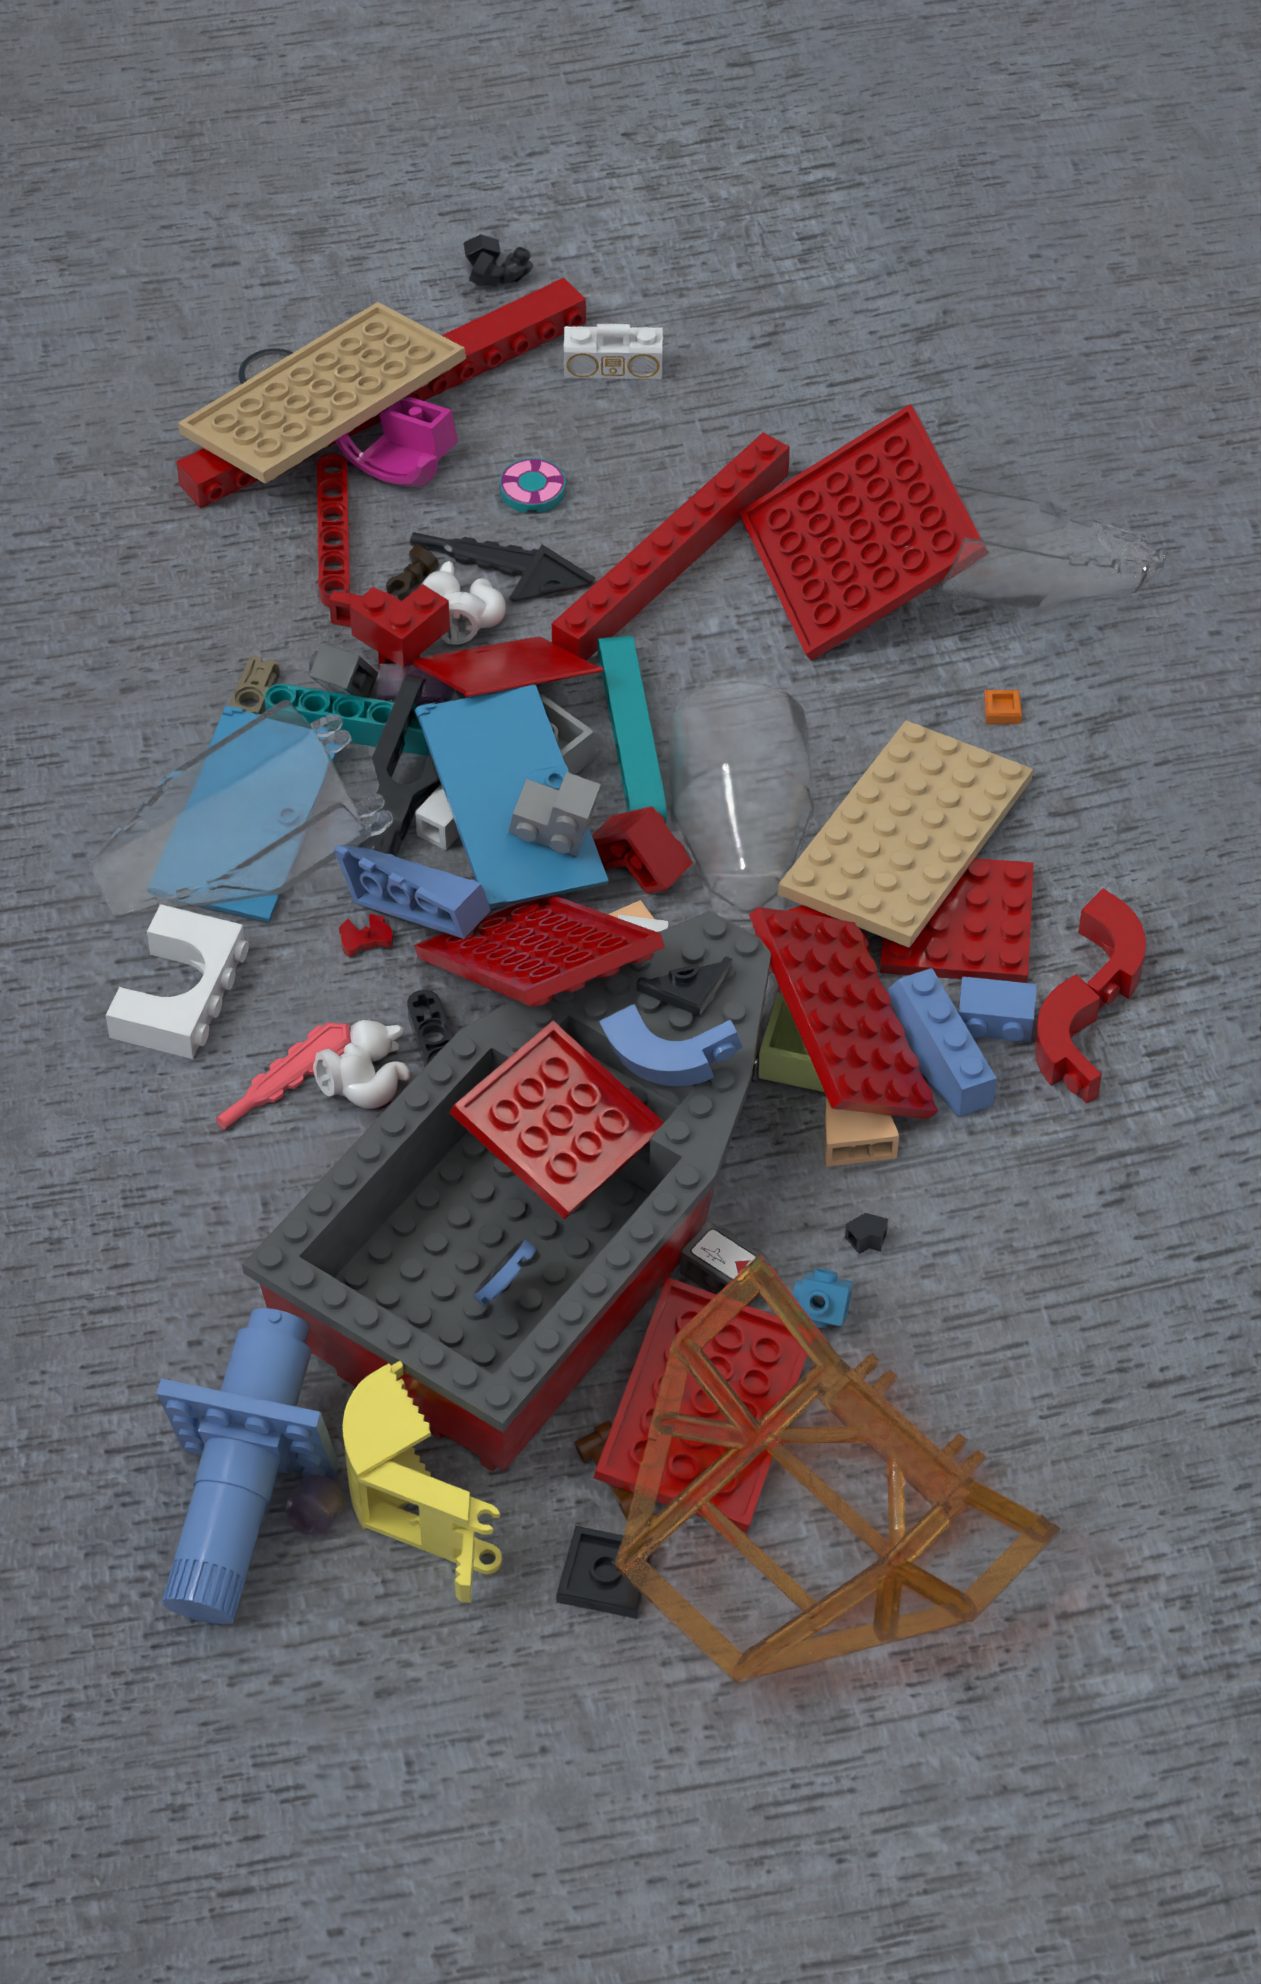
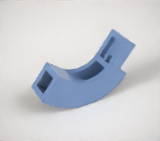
M635 1004L599 1021L613 1051L623 1065L637 1076L652 1083L665 1086H689L715 1078L709 1064L715 1061L722 1062L734 1056L737 1050L743 1048L731 1019L694 1038L684 1041H668L654 1035L644 1024Z

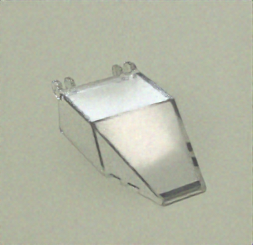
M288 700L282 701L166 775L158 784L160 789L146 804L142 801L134 810L137 813L123 830L119 827L88 861L113 915L118 919L156 913L160 904L185 909L279 895L335 860L337 857L334 848L337 845L355 847L369 837L380 835L386 828H389L394 817L391 811L380 810L385 805L383 796L380 793H375L354 804L328 754L339 752L352 739L348 731L338 730L343 726V720L340 715L329 714L324 718L322 717L309 723Z

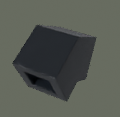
M480 234L463 242L465 256L473 267L482 252L495 257V261L501 254L499 240Z
M864 1213L846 1224L845 1238L859 1254L867 1249L881 1252L888 1231L889 1219Z

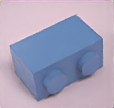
M962 977L958 1013L974 1038L987 1037L1006 1039L1012 1042H1031L1037 984Z

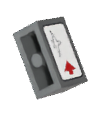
M321 643L319 651L314 652L309 663V676L329 692L369 698L378 676V672L359 655Z
M709 1221L681 1250L680 1274L708 1292L750 1306L770 1284L771 1261L759 1249L750 1248L739 1241L728 1229H721Z

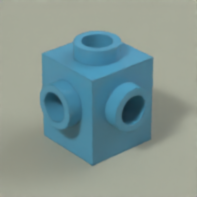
M816 1268L814 1273L808 1272L803 1277L802 1282L796 1281L791 1304L798 1305L796 1317L805 1318L804 1323L813 1327L827 1328L828 1324L842 1327L847 1320L854 1282L837 1278L838 1273L827 1269ZM817 1295L822 1296L825 1301L820 1300Z

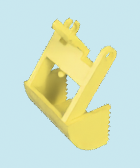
M401 1361L392 1366L387 1364L368 1375L358 1384L352 1392L344 1412L343 1439L349 1490L354 1512L363 1530L368 1528L456 1563V1598L460 1602L471 1603L473 1570L483 1574H492L498 1571L502 1564V1554L498 1547L474 1537V1532L483 1535L493 1533V1528L489 1524H481L478 1521V1517L481 1514L487 1513L492 1515L493 1518H500V1513L495 1506L471 1497L470 1492L432 1478L431 1472L425 1470V1464L420 1463V1456L415 1455V1448L412 1447L431 1436L429 1431L430 1424L424 1421V1415L418 1413L419 1407L414 1406L413 1399L408 1397V1391L405 1390V1383L402 1378L397 1381L404 1374ZM409 1503L418 1505L419 1516L401 1508ZM489 1553L495 1557V1561L492 1564L486 1565L480 1561V1557L483 1554Z

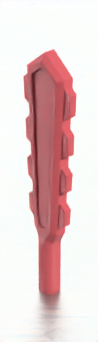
M327 1022L323 1026L317 1025L307 1034L308 1039L304 1042H297L288 1050V1055L285 1058H278L269 1065L270 1070L266 1074L260 1073L251 1080L252 1085L248 1088L246 1095L216 1117L218 1125L225 1130L254 1107L265 1105L268 1102L275 1103L283 1097L285 1090L295 1089L303 1084L306 1076L314 1075L313 1064L316 1052L330 1049L339 1056L342 1055L345 1046L351 1043L349 1024Z

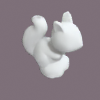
M450 561L445 562L439 571L428 575L422 583L449 600L450 630L441 637L447 644L466 643L477 634L478 630L497 626L505 616L506 604L500 591L492 588L488 580L480 578L472 583L470 593L461 592L459 581L454 576V565Z
M361 1020L351 1026V1043L345 1046L342 1055L339 1056L330 1049L316 1052L313 1070L316 1082L322 1092L329 1097L336 1094L345 1096L353 1104L364 1109L378 1108L392 1100L397 1091L398 1080L406 1082L410 1079L411 1072L405 1063L397 1061L389 1062L375 1072L373 1062L383 1059L388 1053L399 1050V1044L393 1040L403 1034V1027L399 1025L385 1026L377 1021Z

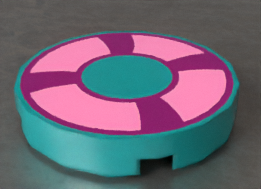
M520 459L509 464L501 473L499 479L501 499L508 507L519 512L528 513V510H536L537 513L546 512L556 507L564 499L566 488L564 472L556 464L546 459Z

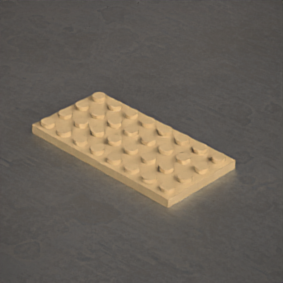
M376 302L178 422L179 432L189 440L266 484L320 449L327 447L344 434L351 432L360 424L375 417L389 406L402 400L405 396L426 385L442 373L452 369L455 365L466 359L465 348L393 309Z
M905 720L780 881L777 895L839 920L855 922L859 928L910 948L1031 782L1033 769Z

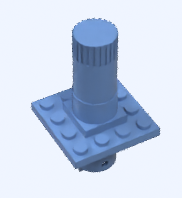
M257 1308L251 1311L247 1328L240 1329L237 1332L220 1391L162 1378L160 1380L157 1396L181 1447H184V1450L190 1454L201 1456L193 1483L194 1491L161 1601L165 1608L186 1618L220 1625H228L234 1622L265 1509L269 1506L278 1473L288 1474L289 1470L300 1472L301 1476L314 1481H323L324 1477L336 1479L340 1463L321 1412L297 1407L312 1351L306 1345L310 1325L293 1314L269 1308Z

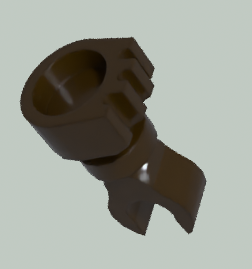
M417 544L409 551L411 564L404 568L403 573L391 577L386 583V590L389 594H392L397 588H402L397 594L398 599L401 601L411 594L415 583L418 584L424 576L427 577L439 568L437 558L429 550Z

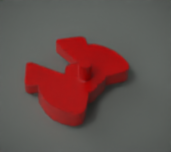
M369 914V927L365 926L360 931L349 919L339 927L342 950L349 957L356 955L360 950H367L377 946H393L392 930L385 923L383 916Z

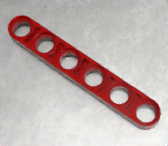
M335 453L325 454L317 462L319 597L321 603L329 608L331 595L326 592L328 589L338 587L343 590L342 592L350 593L348 471L346 459L342 455ZM331 466L340 468V471L336 473H327L324 470ZM330 490H337L341 492V494L336 497H328L325 495V493ZM330 514H338L341 516V518L337 521H328L325 519V517ZM331 538L342 540L340 544L334 546L325 543ZM330 563H339L343 565L340 569L337 570H329L326 568V566Z

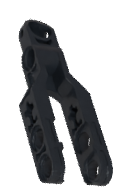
M412 674L406 675L372 756L379 788L369 810L366 828L358 845L359 848L372 849L397 857L416 809L441 784L431 753L419 780L409 784H401L391 779L406 744L404 737L412 718L416 719L417 717L415 709L422 694L423 684L427 681L426 678ZM456 690L451 701L464 699L465 696Z

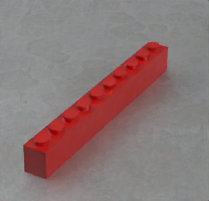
M764 432L761 433L551 623L552 643L587 661L598 651V639L613 637L742 519L739 514L740 510L771 492L788 476L790 447Z

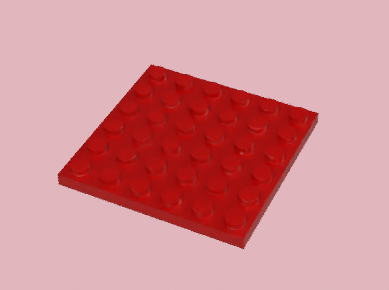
M909 404L739 511L806 656L811 661L989 552L912 404Z

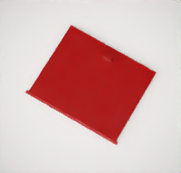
M540 636L411 659L412 665L463 693L465 698L603 672V667H597Z

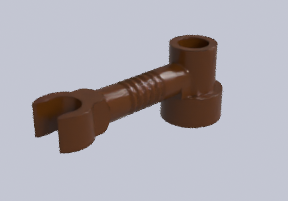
M609 1420L595 1426L594 1432L574 1441L576 1450L584 1463L593 1460L596 1466L598 1465L612 1427V1423ZM608 1484L628 1522L643 1515L639 1509L641 1506L640 1502L633 1492Z

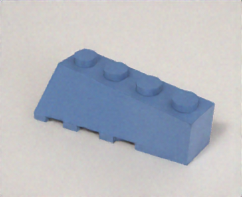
M337 845L334 848L355 904L463 939L491 911L484 888L481 883L475 880L465 879L446 871L436 870L417 862L407 861L392 854H385L372 849Z
M931 968L898 979L887 989L891 998L890 1003L897 1019L904 1027V1035L911 1051L918 1058L919 1069L929 1081L928 1085L959 1117L993 1106L997 1078L934 970Z

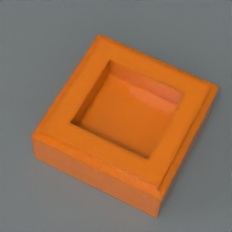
M984 690L986 724H1021L1020 690Z

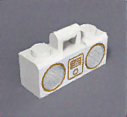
M630 324L564 327V378L662 379L663 328L630 327Z

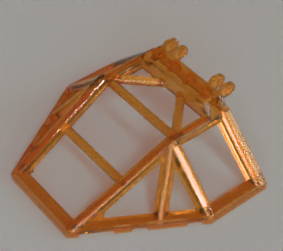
M760 1254L673 1337L670 1356L651 1422L643 1462L640 1465L622 1544L619 1547L615 1563L616 1569L735 1684L973 1622L1060 1533V1528L1055 1523L1052 1524L1042 1514L1038 1515L970 1477L985 1459V1455L979 1450L971 1454L960 1467L951 1460L965 1446L967 1439L962 1434L955 1436L940 1450L892 1406L882 1395L897 1379L898 1376L894 1372L888 1370L872 1386L869 1385L864 1379L874 1371L879 1363V1359L873 1353L867 1356L854 1370L845 1363L777 1276V1272L765 1262V1259ZM760 1293L815 1366L757 1421L706 1356L702 1348ZM688 1373L727 1422L678 1413ZM816 1398L847 1426L787 1428ZM672 1437L729 1448L658 1514L654 1515L653 1512ZM865 1443L887 1463L889 1542L783 1444ZM764 1450H767L881 1557V1559L818 1602L710 1502L720 1490ZM904 1480L933 1506L906 1535ZM970 1506L1021 1535L963 1593L914 1565L913 1562ZM697 1512L803 1611L754 1646H750L743 1653L645 1561ZM902 1587L935 1607L900 1616ZM877 1592L874 1623L810 1639Z

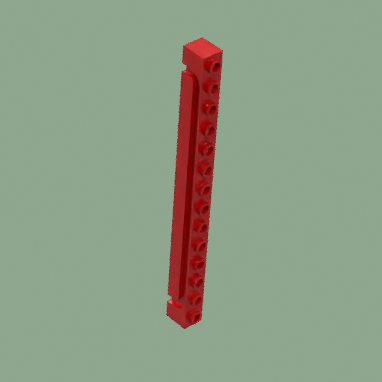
M563 277L441 335L464 347L466 359L407 396L425 401L563 335L564 327H579L585 324L586 299ZM380 414L348 432L349 437L381 422ZM333 441V442L330 443L327 447H330V446L336 444V442ZM205 448L176 461L179 486L199 508L216 502L258 481V479Z

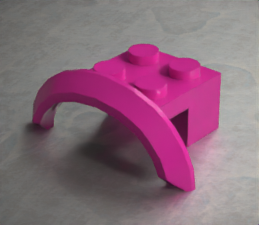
M405 396L402 400L379 413L384 434L363 453L353 443L348 433L335 440L340 450L356 467L379 480L407 488L421 487L428 484L436 475L438 461L458 443L452 410L410 396Z

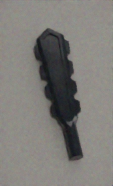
M416 532L412 533L410 545L412 546L417 544L426 549L444 552L448 556L455 558L457 562L465 564L469 562L476 563L477 567L484 569L495 568L500 573L507 575L519 574L523 576L539 550H524L521 546L516 545L505 547L493 541L482 543L470 537L444 539Z

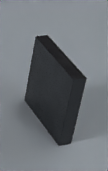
M575 1526L556 1594V1602L637 1619L655 1551V1542Z

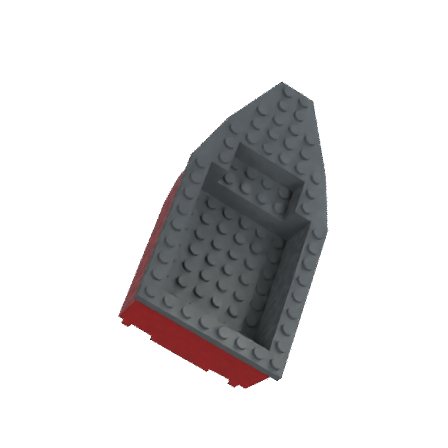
M711 911L660 931L659 933H661L665 948L653 952L654 956L645 962H629L620 966L618 973L605 978L597 976L585 981L586 986L577 991H561L552 995V1000L541 1006L530 1007V1005L513 999L460 1029L242 1264L243 1274L260 1284L267 1308L293 1314L310 1325L306 1345L309 1346L314 1355L336 1368L337 1375L343 1380L357 1387L364 1378L387 1364L392 1366L401 1361L404 1374L397 1381L401 1378L404 1381L408 1397L413 1399L414 1406L419 1407L418 1413L424 1415V1421L430 1424L429 1431L440 1440L445 1435L480 1457L481 1465L492 1472L497 1467L503 1471L507 1469L661 1287L666 1277L671 1275L680 1262L681 1250L705 1225L716 1181L750 1087L771 959V952L759 937ZM724 957L733 959L732 969L700 1017L636 990V984L640 977L652 979L669 975L671 970L698 964L699 967L722 962ZM635 1004L644 1024L654 1035L668 1041H684L694 1038L731 1019L743 1048L737 1050L734 1056L722 1062L715 1061L709 1064L715 1078L689 1086H665L647 1081L623 1065L613 1051L599 1021ZM552 1021L558 1024L664 1122L650 1138L648 1146L565 1220L450 1114L455 1103ZM524 1238L528 1239L536 1247V1252L531 1260L525 1259L520 1264V1273L495 1299L492 1298L486 1306L479 1304L472 1297L477 1287L513 1247Z

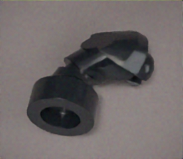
M517 247L514 253L511 252L506 257L505 262L501 266H497L495 257L482 252L471 271L469 281L480 287L487 283L496 284L500 282L501 285L511 282L517 283L530 273L533 268V263L529 260L531 254L529 250Z

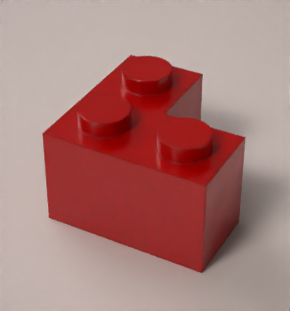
M424 584L400 603L373 587L350 606L352 636L402 668H405L411 663V659L417 658L450 630L449 600Z
M653 806L612 815L592 834L604 869L608 870L626 866L646 894L667 890L693 864L685 853L684 846L675 839L666 826L663 816Z

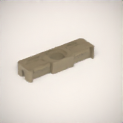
M250 657L229 706L241 708L246 712L264 715L266 711L265 692L274 684L276 676L280 677L279 662L268 659V662H262L261 657ZM245 699H255L258 701L252 707H245L240 704Z

